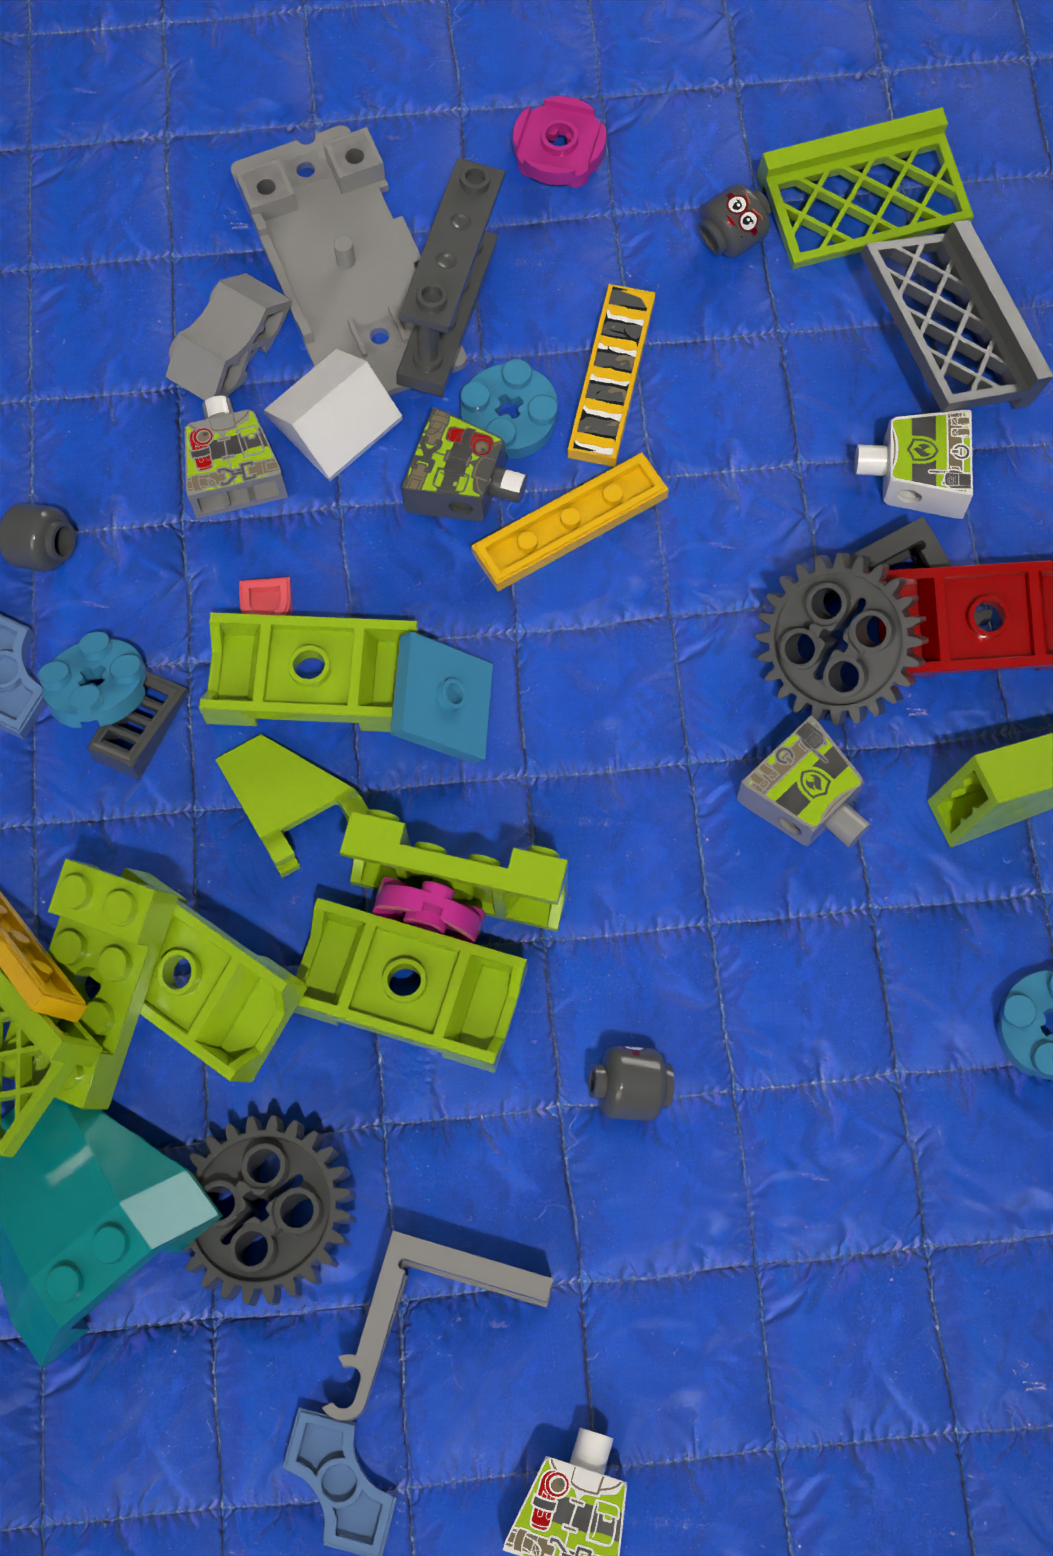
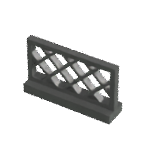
M970 220L953 222L948 231L943 234L867 243L864 246L860 255L942 413L1010 401L1014 409L1027 407L1032 404L1053 379V373ZM933 252L932 255L938 267L920 258L921 253ZM883 258H890L907 267L904 275L902 276L888 268ZM913 271L936 283L934 292L910 280ZM943 288L953 293L959 306L940 296ZM903 293L927 306L924 315L906 305L902 297ZM934 310L957 322L954 332L930 319ZM964 327L973 331L980 346L961 336ZM924 333L948 346L944 355L928 347L923 338ZM955 350L978 362L975 372L951 359ZM985 367L995 372L1002 386L982 376ZM945 373L968 385L967 392L953 394L944 378Z

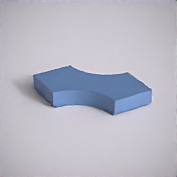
M0 614V729L25 741L47 706L42 695V686L31 679L27 667V652L34 634L29 627Z
M298 1408L282 1468L304 1479L317 1495L325 1519L323 1545L362 1556H384L398 1498L380 1490L363 1471L355 1446L357 1423L338 1421L329 1415Z

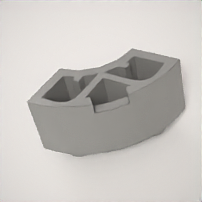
M247 273L219 280L211 292L209 303L203 313L190 327L179 332L169 348L170 362L165 377L203 400L219 395L229 396L249 377L245 370L258 349L267 353L284 323L292 300Z

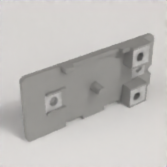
M340 125L316 133L315 140L310 144H301L298 140L235 161L231 165L232 177L281 292L292 300L289 310L313 366L318 365L335 349H339L367 361L389 396L410 389L397 385V372L415 324L399 320V313L421 255L403 216L393 219L382 193L389 191L385 178L384 163L368 128L365 127L351 132L348 127ZM304 168H311L315 171L310 177L298 175L299 171ZM377 333H384L389 337L387 342L383 344H375L371 339ZM461 346L452 373L464 369L467 365V355L463 346Z

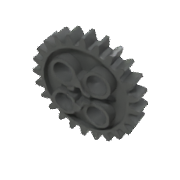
M837 553L833 566L827 555H819L815 557V571L808 563H799L796 565L799 580L791 576H781L779 578L781 586L786 592L785 594L777 592L767 594L766 598L776 608L774 612L759 613L758 618L769 624L770 629L769 632L757 634L755 639L769 643L770 650L758 656V661L773 662L775 668L767 674L765 680H782L784 684L777 694L779 699L793 694L797 696L793 707L794 712L804 711L812 705V716L817 721H820L826 717L830 710L833 725L845 723L849 711L852 720L856 724L866 720V707L874 716L886 713L883 698L893 704L901 702L903 697L897 685L910 687L916 684L917 681L907 669L908 667H919L925 664V660L914 654L913 650L916 646L928 643L929 638L914 634V627L922 624L927 619L926 616L910 615L908 609L915 605L919 597L917 595L901 597L899 592L907 580L902 577L887 582L886 578L890 567L888 564H879L872 572H869L870 556H859L852 566L849 553ZM830 588L839 594L842 603L840 612L835 617L831 616L823 605L825 593ZM860 598H864L866 606L853 620L858 607V601ZM873 616L879 617L886 626V636L880 645L874 643L867 634V624ZM847 628L843 634V640L848 643V647L836 649L839 638L834 635V631ZM802 634L808 635L815 645V653L810 661L805 660L798 652L797 643ZM828 659L823 678L818 679L816 672L820 665ZM846 661L852 663L859 673V681L854 689L847 687L840 677L841 667Z
M271 1115L265 1130L261 1122L251 1116L247 1119L246 1133L244 1134L236 1126L228 1123L226 1124V1142L221 1143L215 1138L208 1136L206 1137V1142L211 1153L207 1158L195 1153H191L189 1156L192 1163L198 1168L194 1175L215 1206L218 1199L226 1193L232 1192L235 1198L233 1212L227 1218L216 1221L181 1251L183 1253L195 1252L185 1267L187 1271L199 1273L207 1269L201 1283L204 1288L213 1290L223 1282L221 1298L233 1301L242 1289L243 1303L256 1306L261 1291H263L268 1304L279 1305L281 1288L284 1287L290 1296L298 1299L302 1297L301 1279L305 1278L319 1286L322 1284V1279L317 1267L321 1263L335 1268L339 1265L336 1258L330 1252L332 1246L350 1245V1241L338 1233L340 1225L356 1222V1217L342 1210V1204L354 1200L356 1193L350 1189L339 1188V1184L351 1175L350 1170L344 1166L331 1168L340 1155L338 1150L330 1146L319 1151L324 1137L314 1130L303 1139L305 1126L296 1120H293L284 1132L283 1120L275 1115ZM271 1156H278L280 1169L277 1176L268 1183H262L259 1178L261 1164ZM302 1175V1184L297 1188L289 1189L293 1185L295 1178ZM262 1199L269 1201L266 1209L270 1216L265 1221L257 1218L261 1213L257 1204ZM310 1199L314 1211L311 1220L305 1226L295 1228L292 1223L294 1207L299 1202ZM232 1231H237L232 1237L230 1244L225 1245L224 1237ZM264 1236L268 1243L267 1255L261 1263L251 1266L247 1259L248 1247L254 1239Z

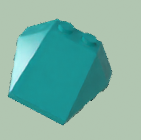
M55 1097L15 1156H0V1283L10 1321L40 1367H47L87 1333L90 1328L83 1317L160 1251L179 1254L223 1216L189 1169L177 1161L171 1160L151 1146L150 1142L109 1117V1114L102 1109H81ZM15 1108L1 1119V1127L6 1132L15 1120Z

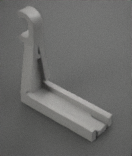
M393 1231L356 1355L345 1354L338 1357L345 1369L355 1368L360 1372L361 1380L354 1402L347 1408H338L332 1402L322 1407V1409L330 1417L343 1422L359 1418L366 1410L409 1278L405 1275L404 1267L418 1269L543 1308L548 1307L554 1279Z

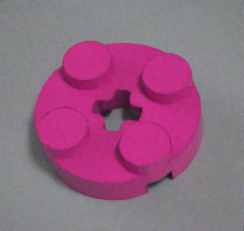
M554 96L544 99V106L537 107L532 111L531 106H529L519 115L513 129V151L517 159L518 170L523 176L533 178L545 184L568 185L575 188L585 185L590 178V174L598 169L605 156L606 128L603 121L601 124L595 117V110L589 104L572 97ZM558 135L566 136L567 145L555 146L548 142V140L556 141Z
M389 877L382 878L373 909V914L473 944L476 942L486 915L480 908L453 901L455 892L445 885L424 881L421 889H417L403 881Z

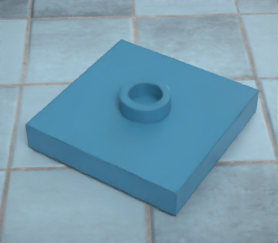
M412 631L400 636L390 735L472 764L484 761L486 756L493 663Z

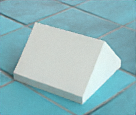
M335 349L263 410L264 414L329 481L333 480L403 420L402 414L368 362L339 349Z

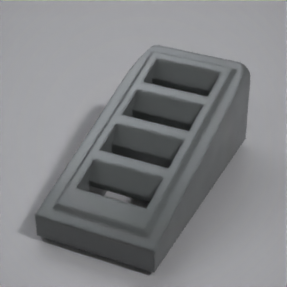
M147 672L148 679L146 678L143 684L145 691L148 687L168 696L163 704L144 696L139 705L156 712L155 716L150 719L133 711L118 722L99 727L87 747L95 761L138 780L143 776L188 694L187 688L150 672ZM129 721L145 728V730L140 735L125 727ZM119 738L134 744L130 751L116 745Z

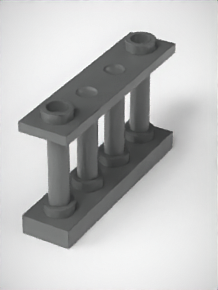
M457 158L399 313V320L415 325L397 372V385L444 397L497 247L498 234L488 232L486 228L505 178L504 170Z

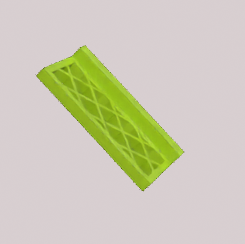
M943 107L762 154L756 178L761 192L767 193L792 270L859 253L867 243L920 237L947 230L956 221L970 220L972 222L974 215L945 135L948 121ZM936 150L941 169L936 177L912 165L916 155ZM906 157H909L908 160H907V162L904 161V160H902V159H903V158H906ZM884 163L900 172L892 188L867 176L872 166ZM840 175L856 183L847 200L822 188L828 177ZM905 175L930 187L921 204L897 192ZM943 175L945 176L946 182L941 180ZM795 186L811 196L801 212L783 202L780 190ZM861 186L885 199L877 215L852 203ZM934 191H937L953 199L957 212L943 216L926 207ZM816 198L841 210L832 227L807 215ZM890 202L915 214L909 225L897 227L882 219ZM846 213L870 225L865 236L853 239L837 231ZM920 217L925 219V221L918 222ZM789 218L795 221L793 228L791 226ZM801 225L825 237L820 248L800 253L795 235ZM875 229L881 231V232H878V233L873 234V232H874ZM830 241H833V242L836 243V244L828 245V244L830 243Z
M1 968L0 1156L14 1157L75 1066L91 1067L103 1048L79 1022L76 1023L33 1012ZM14 1021L17 1025L16 1049L3 1051V1023ZM43 1054L52 1065L39 1085L32 1086L33 1056ZM16 1059L15 1089L2 1091L3 1062ZM15 1100V1120L6 1132L1 1127L2 1102Z

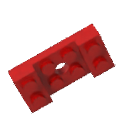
M1053 560L889 570L886 578L887 582L902 577L907 580L899 592L902 598L915 595L919 597L915 605L908 609L910 615L926 616L927 619L922 624L914 627V634L929 638L928 643L914 647L913 653L925 660V664L922 666L908 667L907 671L914 678L934 677L937 674L1036 668V671L1053 670ZM988 604L999 612L1000 625L996 631H984L977 626L974 620V612L978 605ZM876 617L878 644L880 645L886 636V626L879 617Z

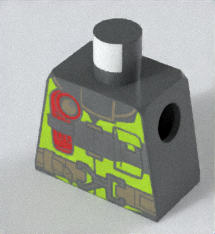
M433 407L401 487L404 508L406 512L480 522L486 518L493 497L518 504L521 502L527 484V474L505 468V441L501 437Z

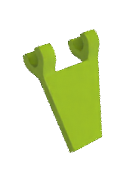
M262 734L215 759L282 878L301 868L284 836L286 831L334 805L340 806L348 822L351 811L367 814L369 810L355 788Z

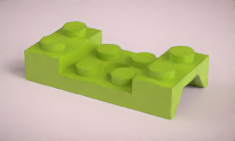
M210 612L209 624L212 656L208 690L200 698L199 710L206 724L258 726V719L359 723L361 731L391 732L400 636L411 631L419 634L417 621ZM306 659H318L325 664L322 673L315 678L304 679L296 674L298 665Z
M376 809L368 810L367 814L351 811L340 849L341 856L354 859L350 879L351 885L378 891L384 877L398 879L417 889H421L424 881L436 882L454 890L453 901L480 908L486 913L485 916L558 932L568 893V860L559 858L560 855L556 851L541 846H529L527 851L513 848L509 867L503 868L500 867L501 863L485 855L471 854L468 856V859L447 855V851L444 848L427 842H417L414 847H411L406 824L399 822L400 819L394 814Z
M66 858L48 912L60 916L48 954L85 1000V1004L88 1007L78 1022L103 1049L91 1067L75 1066L55 1095V1098L81 1109L108 1110L179 895L100 870V867ZM96 969L101 978V987L98 994L90 999L86 993L85 983L88 975ZM11 1021L3 1043V1051L16 1049L17 1025L14 1021ZM43 1054L33 1056L32 1086L39 1085L52 1065ZM16 1059L5 1061L2 1065V1076L14 1081L16 1076Z
M125 868L120 877L179 895L140 1014L228 1081L253 1082L309 986L270 958L254 954L186 905L187 899L152 874ZM186 958L191 966V977L184 987L179 988L175 983L174 969L180 960ZM95 969L89 976L101 984L100 975Z
M317 898L313 911L311 935L296 975L299 980L309 987L294 1013L339 1026V1023H344L437 1051L442 1054L443 1058L495 1073L528 971L527 959ZM402 969L413 970L421 977L419 988L408 996L397 995L389 987L392 976Z

